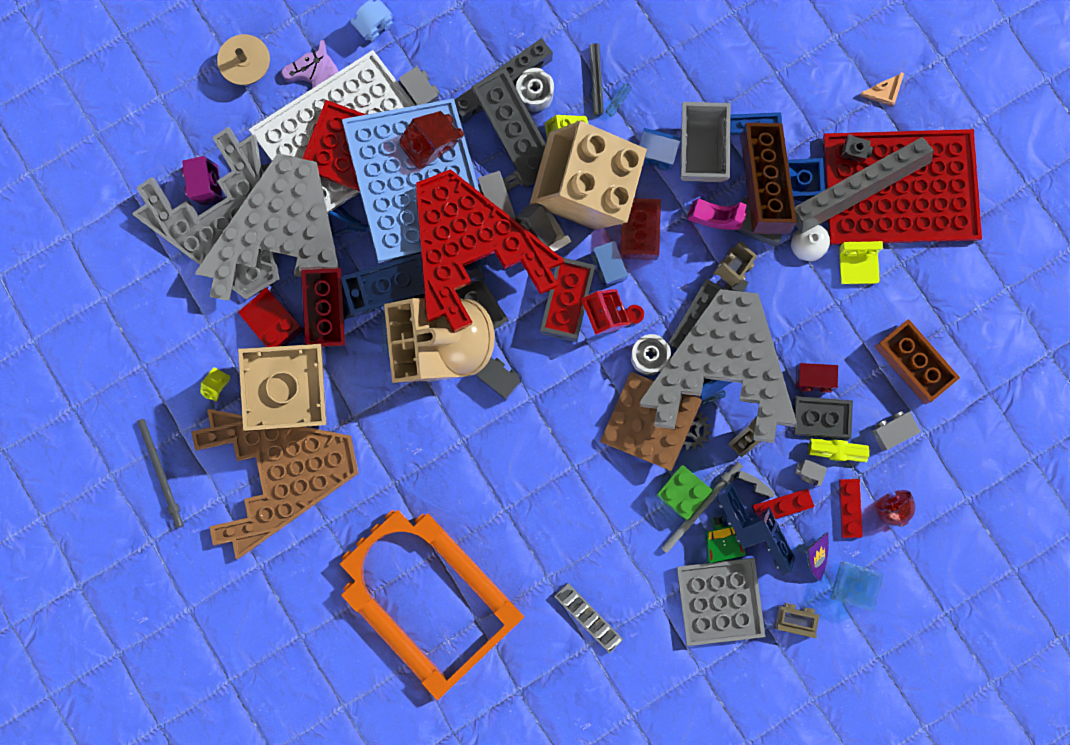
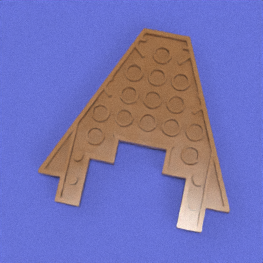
M212 409L207 410L210 427L191 431L196 451L233 443L237 461L256 457L263 495L244 499L248 518L209 526L213 546L232 542L235 559L245 556L359 474L351 435L308 427L243 431L242 415Z

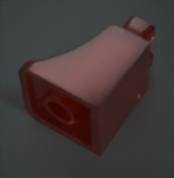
M442 111L413 118L399 139L400 147L416 168L423 169L435 159L453 149L457 142L465 135L461 128H454L452 125L453 118L450 114H443Z

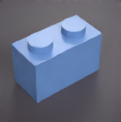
M615 241L593 248L591 259L593 264L599 268L600 272H597L600 283L604 282L605 287L627 280L628 274Z

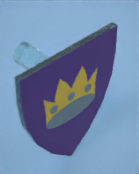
M828 532L824 533L810 546L798 544L796 547L797 552L807 554V567L810 568L812 575L819 581L822 580L827 564L829 551Z

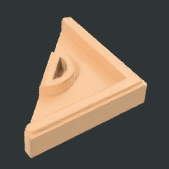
M901 72L899 75L862 91L860 96L893 107L904 73Z

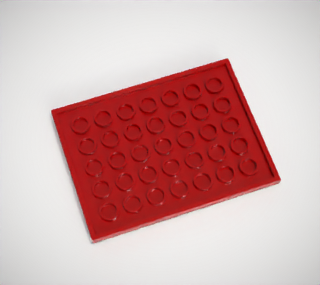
M974 129L824 133L826 189L921 137L934 150L930 164L828 219L830 245H842L844 242L883 241V243L980 241L982 239ZM849 134L857 138L869 140V146L873 147L870 158H866L863 163L841 158L844 141Z

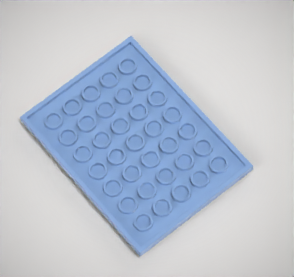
M454 98L342 119L378 263L420 254L416 182L451 169L479 191Z

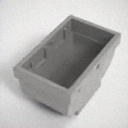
M682 102L680 179L682 181L724 182L729 180L731 103Z

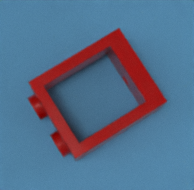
M617 289L596 291L581 299L595 335L614 332L631 324Z

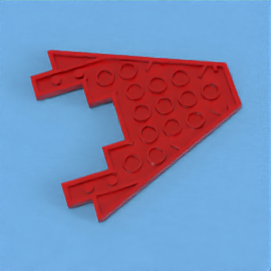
M449 169L416 182L426 321L428 323L445 316L453 332L472 325V320L455 290L471 283V279L463 266L493 253L497 255L504 269L522 262L539 294L558 286L550 270L562 265L564 259L454 171Z

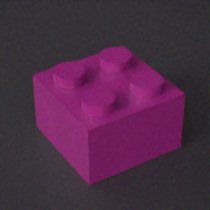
M205 156L182 160L183 167L181 172L185 178L186 185L184 186V191L188 198L200 205H208L224 200L222 189L217 182L220 179L216 163Z

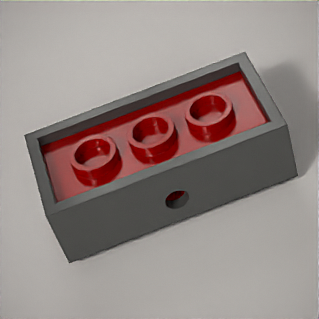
M563 258L564 263L555 267L554 277L558 286L549 292L540 334L577 343L585 312L581 299L589 295L596 265Z

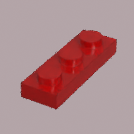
M839 479L841 538L863 537L860 479Z
M804 489L752 505L754 513L770 507L775 519L813 508L814 504L809 489Z

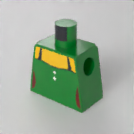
M723 516L711 518L714 530L705 531L707 563L745 556L746 553L742 544H739L735 538L733 527H725Z

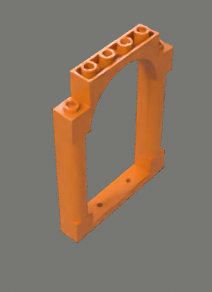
M391 510L384 517L386 521L383 524H376L370 530L372 534L367 539L365 537L361 538L356 543L357 548L353 552L349 550L341 557L343 561L340 565L355 580L354 583L350 581L343 588L345 592L341 596L368 622L438 701L525 616L429 513L426 515L422 513L415 520L417 524L414 526L400 510ZM396 532H409L422 537L432 545L504 624L449 678L427 657L367 589L364 580L365 559L372 546L384 536Z

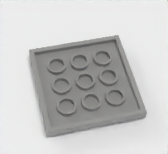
M755 558L676 567L686 646L765 637Z

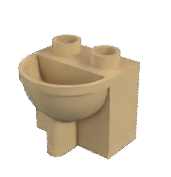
M412 298L384 304L392 383L446 380L479 373L489 362L495 342L493 323L484 307L476 301L460 299L472 320V325L453 332L445 316L429 323L426 321L425 299Z

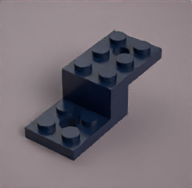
M732 482L725 483L717 496V503L721 509H724L727 523L733 527L737 542L741 543L745 549L765 541L767 551L771 552L774 557L776 568L781 570L783 575L790 573L795 556L770 507L748 515Z

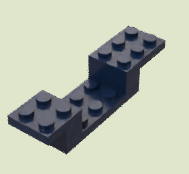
M421 253L342 276L344 320L374 312L375 308L382 307L387 303L423 295ZM480 259L463 266L471 279V283L486 279Z

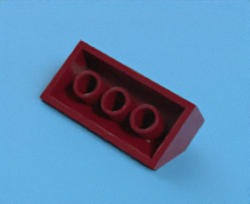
M300 268L305 345L321 344L322 347L345 345L341 268Z

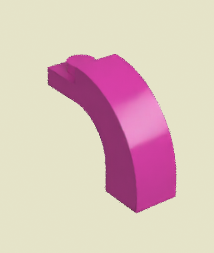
M698 198L692 201L687 220L717 229L738 230L741 229L746 218L747 205L739 202L733 206H720Z

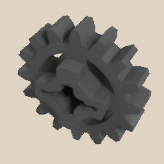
M702 411L695 416L698 421H693L691 427H694V434L690 432L686 437L694 442L684 441L683 445H685L686 451L690 446L693 451L696 450V445L701 448L704 446L702 441H709L706 435H711L712 433L707 431L711 424H706V421L709 419L708 417H701ZM702 426V427H703V433H702V436L700 437L699 428Z

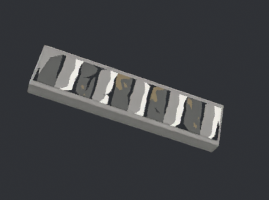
M569 583L554 596L609 654L623 641L622 637Z

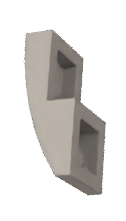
M743 471L737 473V480L754 485L752 493L774 498V492L761 480Z

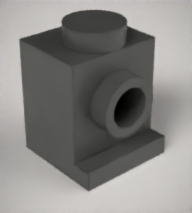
M849 134L844 141L841 158L863 163L866 158H870L873 147L869 146V140L857 138Z

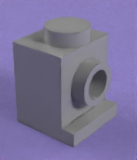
M805 459L801 463L798 462L794 473L801 476L802 481L810 484L814 482L813 486L819 487L822 485L828 468Z

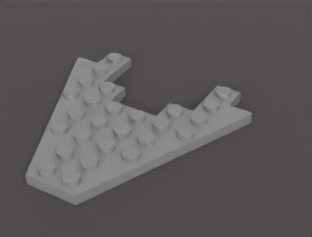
M227 127L212 137L232 170L217 180L227 198L198 216L190 201H185L173 209L155 178H150L136 187L146 204L132 213L133 216L200 265L262 176L257 137L253 134L239 143L232 129ZM260 249L256 267L237 264L232 289L243 298L249 299L277 282L279 274L275 252Z
M277 153L195 272L196 275L213 278L210 297L229 301L237 264L256 267L260 249L297 257L294 276L301 277L300 268L302 267L339 268L317 162Z
M720 289L640 401L641 407L657 409L654 422L655 427L675 429L681 394L701 396L704 379L742 383L740 401L759 404L753 437L754 441L774 443L777 425L796 427V418L759 294Z

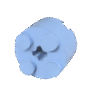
M369 0L357 10L356 14L358 16L356 19L352 17L350 21L365 40L374 42L380 36L378 34L383 29L388 30L393 25L391 21L393 14L381 0H376L375 2Z

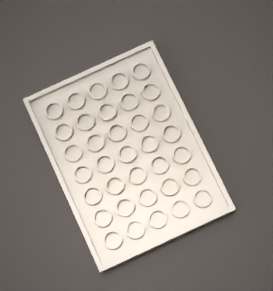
M372 50L250 128L249 133L257 137L258 145L271 162L277 153L303 158L326 100L367 115L416 105ZM320 177L328 213L360 193V191Z

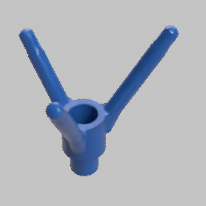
M341 206L337 208L346 217L331 210L329 211L330 215L348 223L346 229L333 232V237L353 231L358 232V230L366 232L368 225L356 220Z

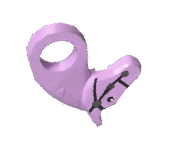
M320 40L318 50L305 53L296 61L282 68L281 76L286 83L302 80L312 84L313 89L339 71L327 55L325 41Z

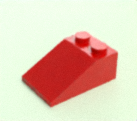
M265 288L238 312L266 347L286 346L304 330L268 288Z

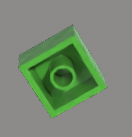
M681 465L658 491L656 496L682 519L688 520L712 492V489L684 465Z

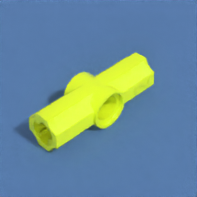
M809 440L808 455L826 457L829 460L835 461L850 460L857 462H867L870 450L867 445L851 444L843 440Z

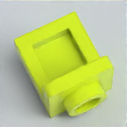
M214 367L201 382L200 393L206 399L217 402L220 392L230 381V376Z

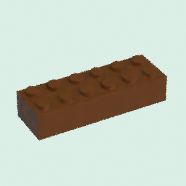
M745 123L740 139L752 233L790 234L797 221L783 124Z

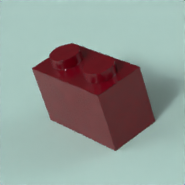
M799 363L796 365L795 388H801V392H813V389H819L820 393H832V390L838 388V365Z

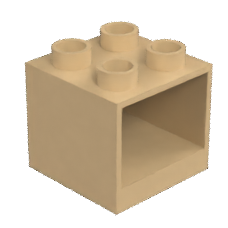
M581 120L552 131L548 135L530 205L542 204L545 211L593 230L627 223L647 149Z
M321 344L238 349L243 431L327 425Z

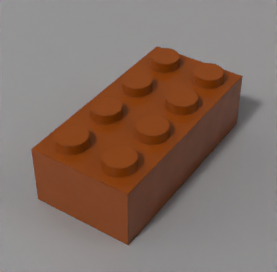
M909 319L902 322L874 346L924 405L933 402L960 379L959 375Z

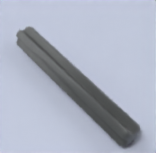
M592 43L589 50L593 114L601 116L604 109L600 46L598 43Z

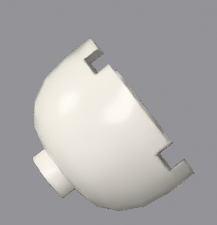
M817 225L804 233L797 229L792 236L791 248L799 259L814 262L827 253L830 237L821 225Z

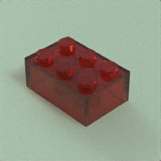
M633 199L628 222L621 224L620 256L622 259H658L660 250L661 199Z

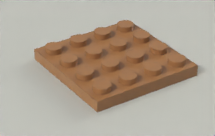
M630 372L600 442L672 471L702 400L692 395L681 394L675 429L655 427L654 422L657 409L640 406L641 399L654 381Z

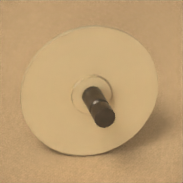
M241 34L231 37L221 46L218 52L217 64L221 74L229 82L237 85H250L259 81L266 74L270 65V54L266 45L259 38L248 34Z

